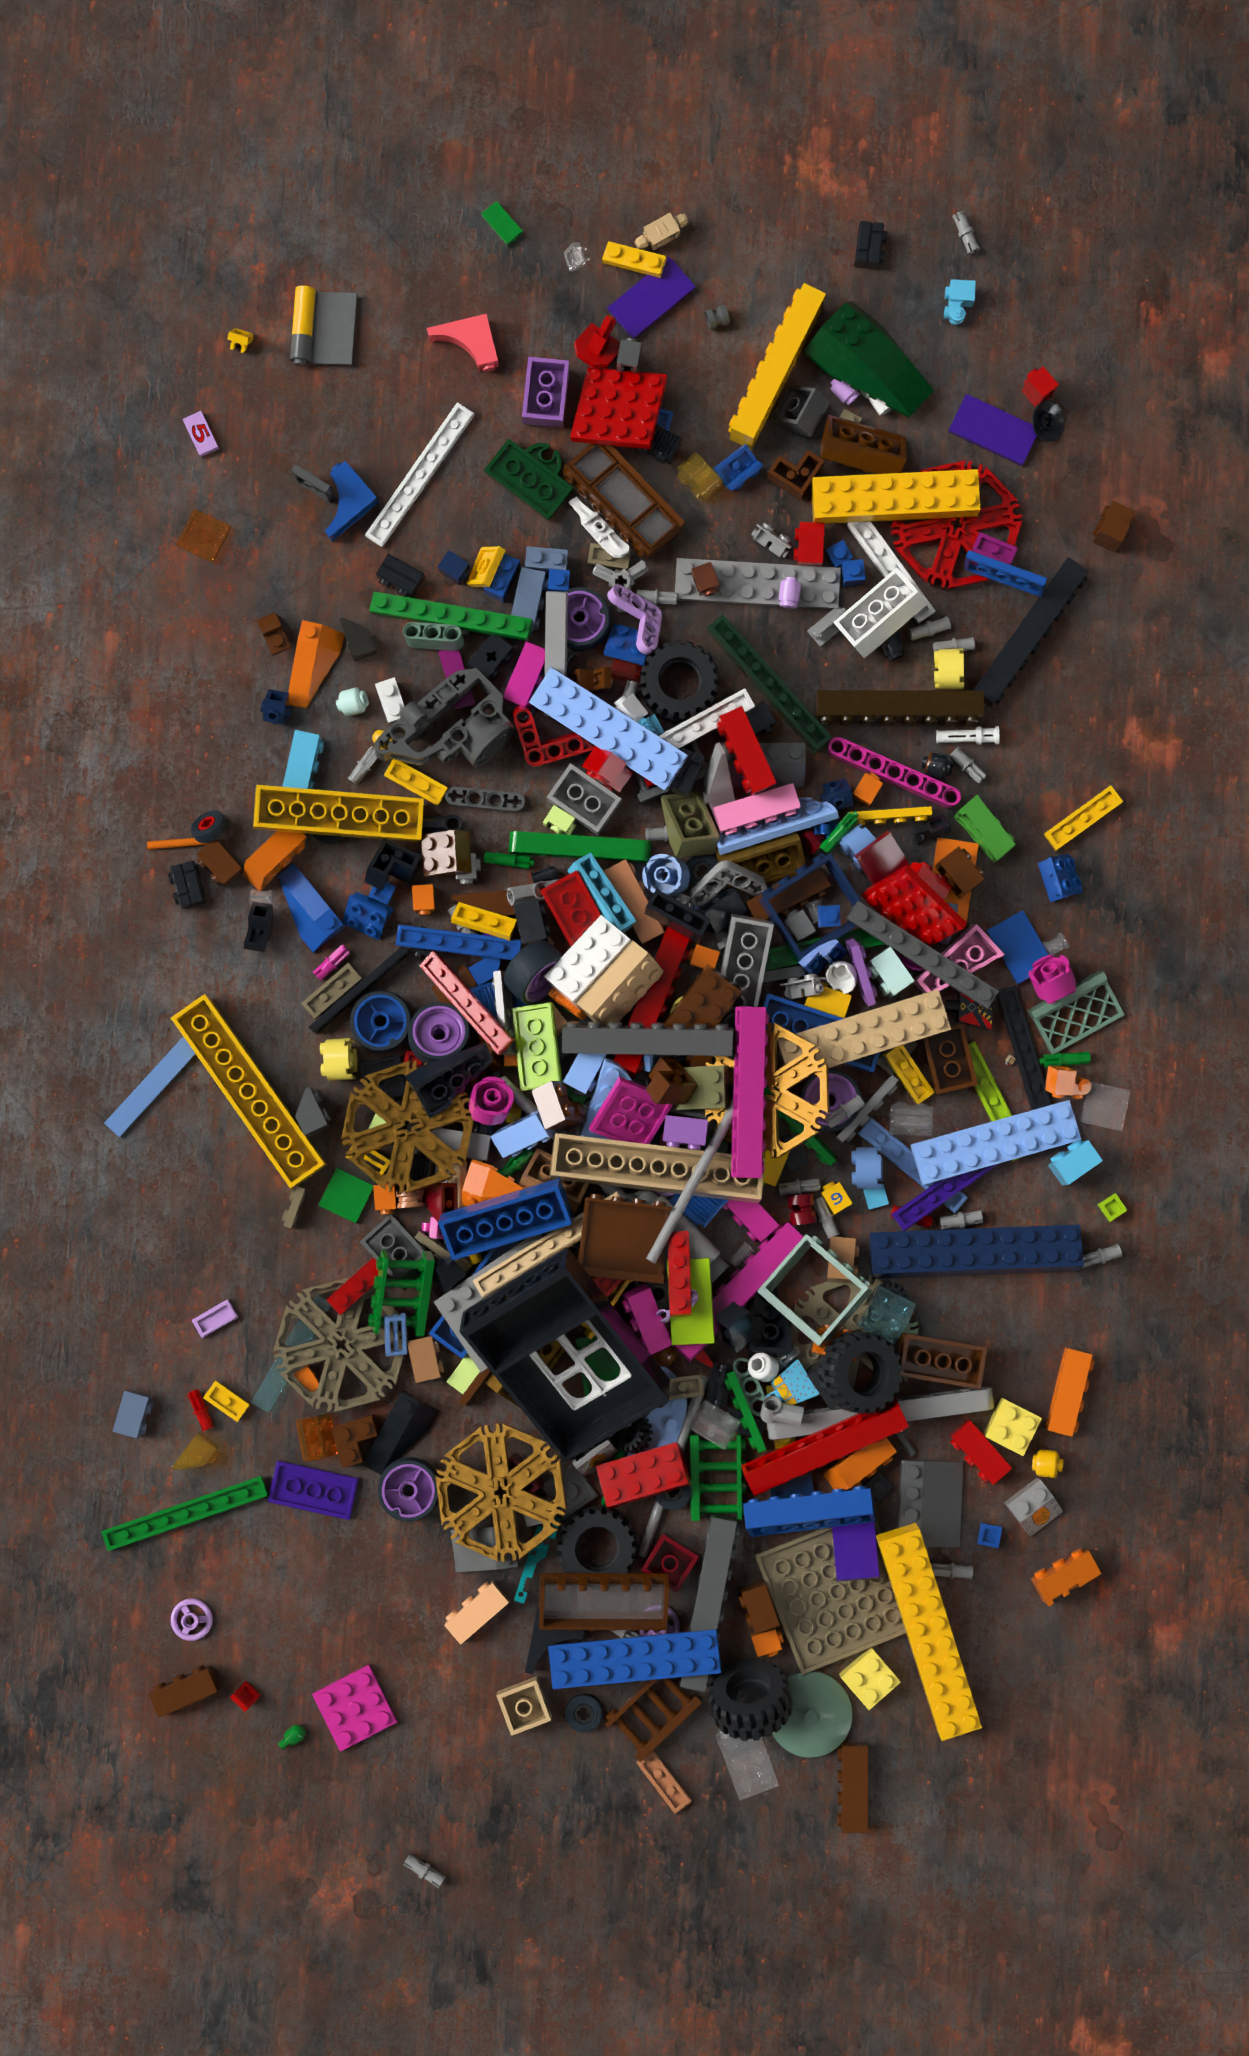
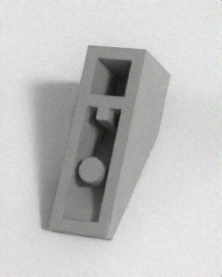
M720 742L715 745L703 782L705 791L702 792L704 803H708L712 811L714 807L735 801L726 753Z

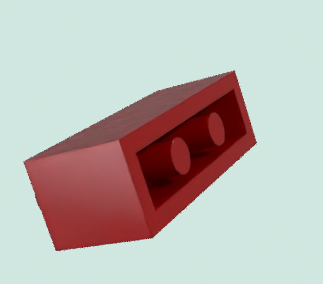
M967 1419L949 1435L953 1439L950 1441L952 1446L957 1451L962 1450L966 1454L964 1457L965 1461L971 1467L976 1466L979 1469L978 1476L985 1483L990 1482L994 1485L1012 1469L971 1420Z

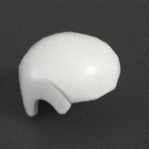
M836 961L830 964L826 972L827 982L832 986L833 990H842L843 994L854 990L858 976L852 964L845 961Z

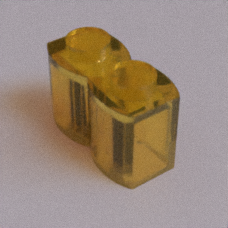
M697 452L693 453L677 467L678 479L684 485L687 483L692 488L691 493L698 500L701 498L705 502L723 486L721 478Z

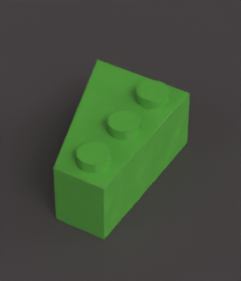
M978 795L971 799L954 816L955 820L979 844V847L993 863H996L1016 845L1013 842L1015 840L1014 837L1003 829L1000 821L990 812Z

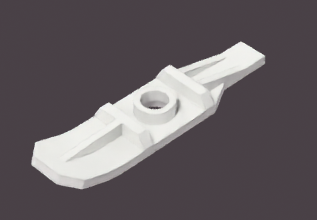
M577 497L569 501V504L580 515L581 524L607 553L614 558H621L629 553V545L620 539L597 512L590 510ZM595 525H600L602 528L599 529Z

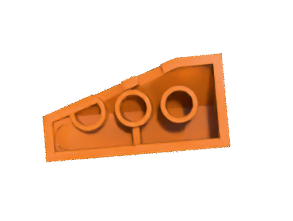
M302 620L288 690L289 705L307 709L319 690V686L330 672L332 665L340 656L345 633L322 624Z
M472 1160L462 1189V1205L476 1204L528 1188V1186L523 1188L514 1183L515 1179L511 1176L506 1178L497 1173L498 1169L494 1166Z

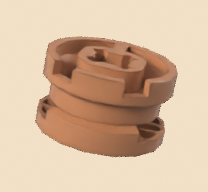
M424 1189L405 1194L406 1191L402 1194L399 1191L395 1192L399 1202L396 1208L426 1206L422 1201L423 1195H425Z

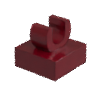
M810 829L800 837L801 845L808 856H811L820 849V842L825 836L815 835Z

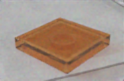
M193 509L176 546L214 564L231 530V526Z

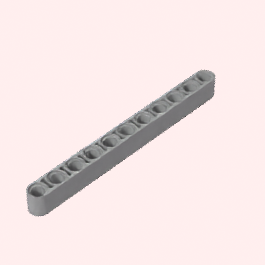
M981 1386V1389L965 1388L896 1398L907 1421L994 1409L991 1386ZM838 1406L831 1410L829 1407L805 1410L800 1426L780 1421L772 1424L767 1423L768 1438L782 1439L811 1435L858 1413L840 1409Z

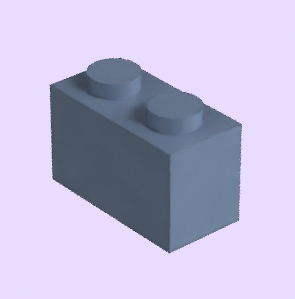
M527 546L525 568L544 571L546 574H549V569L567 570L568 550Z
M125 1390L112 1432L133 1438H139L141 1434L144 1435L148 1425L145 1419L153 1408L152 1396L132 1390Z

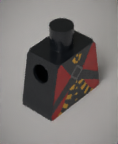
M958 993V1001L946 1000L945 1011L957 1013V1023L983 1030L991 1029L993 1002L988 1009H985L962 993Z

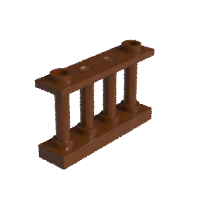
M672 1678L661 1680L682 1701V1707L679 1710H672L651 1688L658 1680L655 1679L647 1680L617 1710L613 1708L606 1715L605 1725L609 1728L615 1723L636 1746L634 1755L639 1762L647 1757L702 1703L701 1698L696 1693L693 1696L687 1695ZM644 1693L665 1714L667 1721L662 1726L656 1725L636 1703ZM628 1708L651 1731L650 1734L652 1736L648 1740H641L620 1717Z

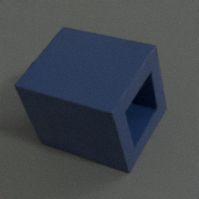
M448 550L437 566L440 573L458 585L461 581L465 582L471 573L469 571V563Z

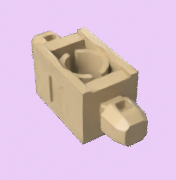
M668 213L644 227L643 235L635 240L636 247L643 250L650 245L652 251L679 237L680 229L688 223L686 215L679 214L674 219L671 213Z

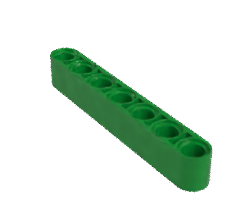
M511 831L509 834L508 853L580 859L591 852L595 860L623 861L626 859L627 862L648 863V860L651 858L652 842L638 839Z

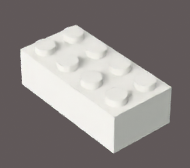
M896 568L834 621V624L865 659L928 603L900 570Z
M600 915L544 977L552 987L580 1010L581 1008L576 1004L577 1000L631 940Z

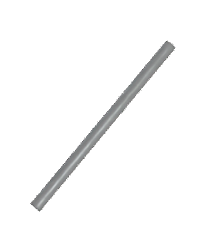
M733 1100L646 1257L648 1261L655 1264L730 1128L733 1122Z
M701 1375L703 1391L705 1392L709 1378ZM703 1396L692 1397L677 1439L682 1453H684ZM657 1500L655 1501L637 1553L638 1556L644 1558L648 1556L664 1510Z

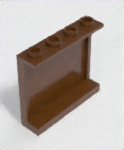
M591 1194L590 1198H585L578 1262L588 1275L663 1284L666 1245L655 1264L648 1261L646 1257L665 1225L672 1207H666L667 1202L654 1201V1205L645 1204L646 1200L633 1199V1203L624 1202V1197L612 1196V1200H604L603 1195Z

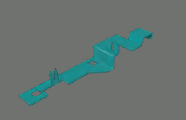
M537 1525L534 1537L543 1530V1526ZM557 1531L550 1535L549 1538L555 1539ZM541 1542L532 1549L536 1552V1557L530 1555L532 1550L529 1552L514 1601L524 1604L527 1592L523 1591L526 1578L533 1577L536 1564L546 1557L549 1548L548 1544L544 1545ZM519 1592H523V1597H519Z

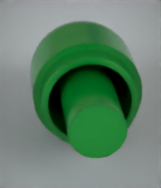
M299 1724L290 1727L284 1734L285 1738L278 1743L280 1748L284 1750L289 1745H297L305 1737V1728Z

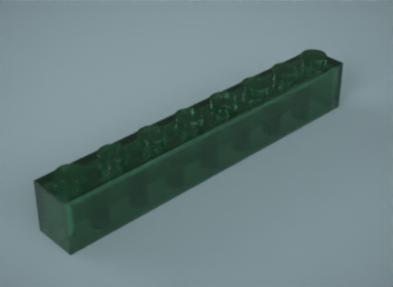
M724 614L707 627L708 635L814 754H817L831 741L832 736Z

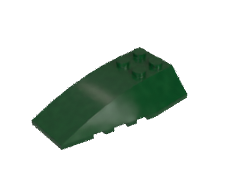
M853 301L845 302L820 328L803 352V354L835 380L850 384V387L856 391L858 389L869 394L870 398L885 402V406L908 418L934 392L930 384L887 330Z

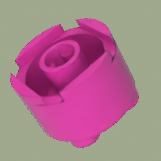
M1053 955L1042 957L1034 962L1032 971L1029 970V977L1037 996L1048 1004H1053L1058 999L1073 994L1076 991L1075 976L1068 959L1063 955H1059L1060 958H1054Z
M486 1077L476 1083L469 1100V1110L473 1120L485 1125L502 1124L509 1115L514 1100L513 1091L503 1079L498 1077Z

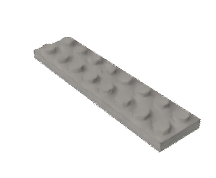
M677 558L675 592L678 595L677 600L780 607L779 592L781 581L785 580V577H794L798 579L797 582L801 583L800 599L796 608L833 610L834 608L838 609L841 568ZM711 562L720 584L719 589L716 590L717 593L711 596H699L691 575V569Z

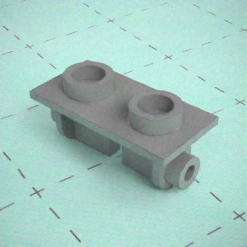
M767 522L758 523L756 526L759 527V530L755 528L751 534L754 537L753 539L764 547L771 541L772 544L769 550L778 557L782 556L785 558L789 553L786 549L794 547L790 543L791 539L789 537L774 532L775 528Z
M838 605V609L834 608L807 632L819 646H822L840 631L834 624V621L847 610L845 608L841 609Z
M817 974L805 975L803 980H800L799 977L787 979L788 983L780 984V986H786L784 995L787 999L793 1000L804 997L803 989L805 996L819 995L823 991V985L820 983V980H825L826 978L817 977Z

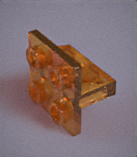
M330 1413L295 1420L303 1461L310 1462L338 1454L331 1430L333 1424Z

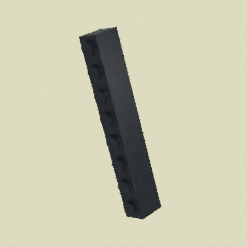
M1068 557L1044 590L1042 597L1038 598L973 689V691H984V703L992 707L994 703H1000L1005 696L1003 693L1005 687L1008 686L1010 688L1017 679L1014 676L1018 669L1023 671L1029 662L1026 659L1030 653L1034 655L1040 647L1038 643L1040 638L1048 636L1053 629L1050 627V624L1053 620L1058 622L1064 613L1061 609L1065 603L1070 605L1076 596L1073 593L1077 587L1081 589L1087 581L1085 575L1088 570Z

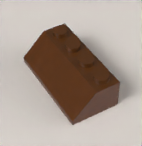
M828 415L820 445V458L830 462H838L847 467L863 469L868 473H901L907 460L906 437Z

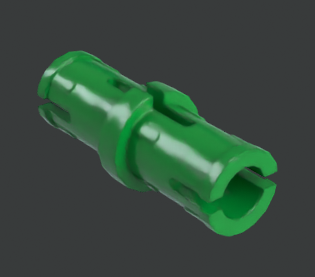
M525 1147L520 1154L514 1158L511 1157L509 1162L497 1173L506 1178L508 1176L512 1177L516 1172H520L523 1169L522 1167L532 1159L534 1152L531 1149L527 1150Z

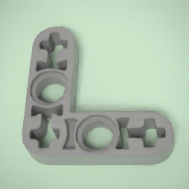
M726 860L717 863L691 889L690 897L693 905L702 906L713 898L726 884L754 896H758L765 891L767 884L764 877ZM740 876L746 877L744 880H736ZM712 881L717 882V884L712 886L707 885L709 882Z

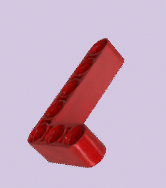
M520 705L513 711V718L527 763L531 766H540L588 752L595 747L594 744L575 732L540 742L530 709L527 706ZM520 712H527L528 718L526 720L520 721L517 719ZM525 732H533L534 737L531 740L523 739ZM573 739L579 741V745L576 748L568 746L569 742ZM552 745L559 746V751L556 754H550L548 751ZM532 751L540 753L536 760H531L529 754Z

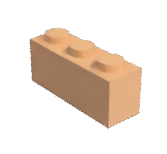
M494 1581L490 1584L485 1582L478 1589L479 1594L474 1598L469 1596L462 1602L463 1608L458 1612L454 1609L445 1617L448 1621L445 1622L444 1626L460 1645L509 1603L510 1599Z

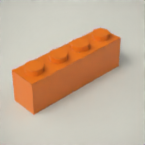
M1069 1348L1064 1349L1045 1426L1046 1430L1073 1437V1433H1077L1079 1427L1078 1413L1082 1412L1084 1407V1400H1082L1083 1392H1087L1089 1387L1088 1372H1091L1094 1366L1092 1354Z

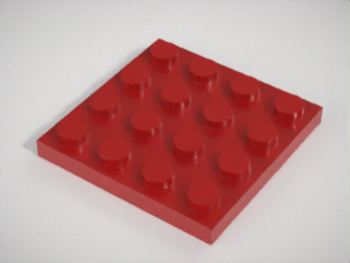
M588 367L570 435L571 442L651 449L668 380L667 375L647 372L633 373V371L619 372L613 369Z
M909 865L867 888L861 895L881 916L929 947L962 930L967 924Z

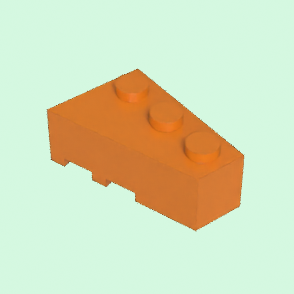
M275 832L245 861L242 876L261 892L278 872L291 862L295 854L298 855L304 850L307 836L303 833Z
M886 1437L884 1440L874 1442L860 1451L849 1453L846 1457L837 1460L838 1463L833 1467L826 1468L821 1473L834 1490H854V1487L862 1484L860 1480L864 1477L870 1478L877 1472L876 1468L879 1465L885 1466L892 1461V1455L897 1451Z
M1079 1548L1073 1551L1071 1557L1066 1560L1061 1558L1053 1562V1567L1047 1570L1042 1568L1036 1571L1034 1577L1030 1579L1042 1601L1047 1606H1051L1054 1604L1053 1599L1061 1595L1063 1597L1069 1595L1070 1590L1083 1586L1099 1576L1101 1572L1090 1551Z

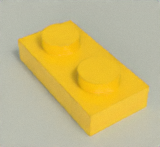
M215 1380L203 1397L236 1422L240 1420L250 1406V1403L217 1380Z

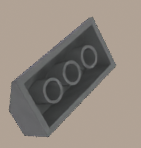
M722 743L726 753L732 788H744L742 785V780H744L742 773L737 774L733 765L735 758L733 754H728L725 743ZM759 743L777 782L771 788H779L792 783L795 788L805 787V743Z

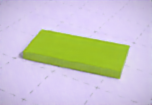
M553 1003L512 1008L521 1091L534 1090L550 1081H562Z
M710 1257L691 1258V1289L698 1292V1300L692 1307V1316L670 1317L672 1345L715 1343ZM667 1259L668 1289H669V1270H668V1259Z

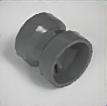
M725 304L718 306L715 310L711 308L705 310V317L710 330L716 329L718 325L725 326L730 324Z

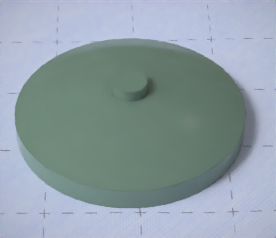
M813 1670L803 1675L799 1671L787 1676L793 1703L792 1713L787 1723L781 1725V1730L777 1733H772L774 1738L784 1749L801 1757H819L832 1752L845 1740L852 1723L851 1702L845 1689L833 1677Z

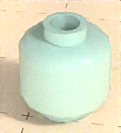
M358 687L341 691L339 700H336L338 710L347 717L364 713L369 703L365 691H361Z

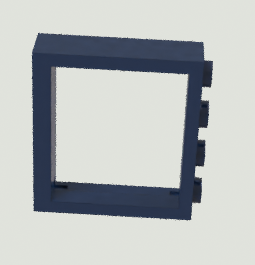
M821 853L812 859L814 861L809 867L806 864L795 870L797 873L795 876L790 878L788 875L778 882L780 886L775 889L769 887L761 893L763 897L758 899L798 962L816 947L828 941L838 939L856 927V925L847 920L841 926L833 929L800 951L769 903V900L825 864L851 906L854 907L857 901L862 903L831 853L827 855Z

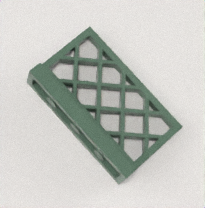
M1097 971L1077 982L1076 991L1073 994L1058 999L1053 1004H1048L1044 1000L1027 1010L1051 1054L1059 1052L1124 1016L1107 982V977L1102 971ZM1102 985L1106 990L1104 1000L1094 997L1096 989ZM1082 996L1089 998L1086 1010L1076 1007L1078 998ZM1093 999L1103 1002L1100 1014L1090 1011ZM1107 1003L1114 1005L1117 1014L1111 1017L1104 1016ZM1064 1006L1071 1008L1068 1020L1058 1017L1060 1008ZM1075 1009L1085 1012L1082 1024L1072 1021ZM1089 1013L1099 1016L1097 1024L1093 1027L1085 1025ZM1046 1016L1052 1017L1053 1021L1050 1030L1043 1028L1039 1020ZM1057 1019L1067 1022L1064 1034L1054 1031ZM1071 1023L1081 1026L1079 1034L1075 1037L1067 1035ZM1053 1033L1063 1036L1061 1044L1053 1048L1050 1042Z

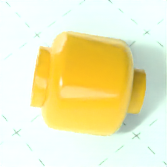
M1040 1449L1037 1454L1033 1455L1032 1470L1039 1477L1056 1478L1058 1471H1063L1064 1459H1060L1057 1451Z

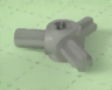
M643 560L627 571L625 568L621 571L618 569L613 571L601 564H596L592 574L609 582L608 586L610 587L616 585V579L619 580V576H623V579L627 580V584H624V587L631 591V586L635 584L634 580L646 573L649 568ZM617 607L618 612H626L623 609Z

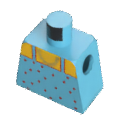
M796 1360L771 1382L775 1390L765 1397L775 1396L783 1403L795 1405L817 1396L819 1392L807 1376L799 1360Z

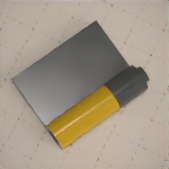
M309 286L296 287L290 361L294 362L295 366L304 367L306 364L352 366L357 293L317 292L316 289Z

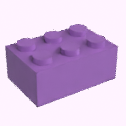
M528 357L522 412L523 424L564 428L570 371L568 360Z
M666 1115L663 1143H667V1147L680 1148V1145H686L688 1149L700 1150L701 1147L705 1148L708 1120Z

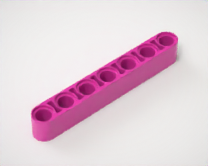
M835 737L829 742L827 752L833 759L867 774L873 773L880 777L881 780L937 805L952 809L956 807L961 799L958 789L846 739ZM833 744H840L843 750L839 753L832 750ZM851 753H860L861 760L854 761L851 758ZM870 761H878L880 768H871ZM894 768L898 770L899 776L893 778L889 775L888 771ZM915 777L918 780V785H909L907 779ZM928 785L935 786L937 793L929 794L926 787ZM946 794H953L956 801L949 803L945 798Z

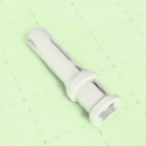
M978 726L975 730H936V743L976 742V744L981 745L982 743L995 742V744H999V726H995V728H982ZM951 735H966L965 737H948Z

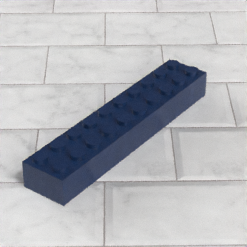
M1080 1225L871 1232L868 1237L871 1279L1080 1271L1084 1266Z

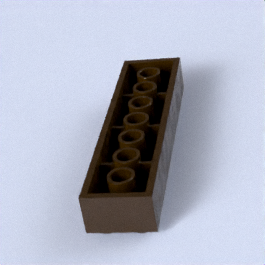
M817 690L814 698V723H819L820 726H830L832 723H840V726H851L852 723H860L861 726H872L873 723H881V726H893V723H902V726H913L914 723H922V726H934L935 723H943V726H955V723H963L964 726H976V723H979L984 716V691Z

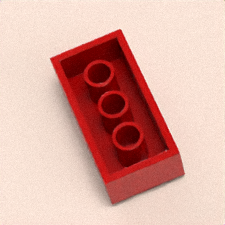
M740 706L719 716L716 727L720 736L724 735L727 740L725 747L728 754H733L735 758L733 765L737 774L742 773L744 778L742 785L745 792H750L751 796L775 786L777 782L743 707Z
M677 1442L596 1466L607 1508L610 1509L691 1485L681 1446Z

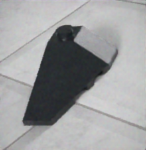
M482 1043L425 1064L406 1075L405 1078L427 1116L431 1118L448 1108L453 1103L451 1100L459 1092L462 1093L466 1089L465 1086L473 1078H477L490 1065L493 1058L487 1045Z
M776 1287L772 1291V1293L779 1298V1293ZM757 1292L749 1301V1319L754 1327L753 1333L755 1338L748 1343V1359L757 1353H766L774 1358L791 1354L792 1331L786 1317Z
M403 1390L362 1465L381 1475L391 1463L396 1461L431 1428L440 1410Z

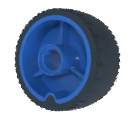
M373 991L360 998L353 1007L350 1016V1027L354 1038L362 1047L375 1053H389L399 1049L408 1040V1028L413 1016L408 1004L397 994L389 991ZM379 1016L386 1017V1024L382 1027L376 1025V1019Z

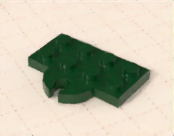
M508 438L486 466L484 473L549 521L574 490L570 484L558 476L562 463L559 452L555 450L553 458L546 461L541 456L544 452L549 451L550 444L536 443L524 450Z

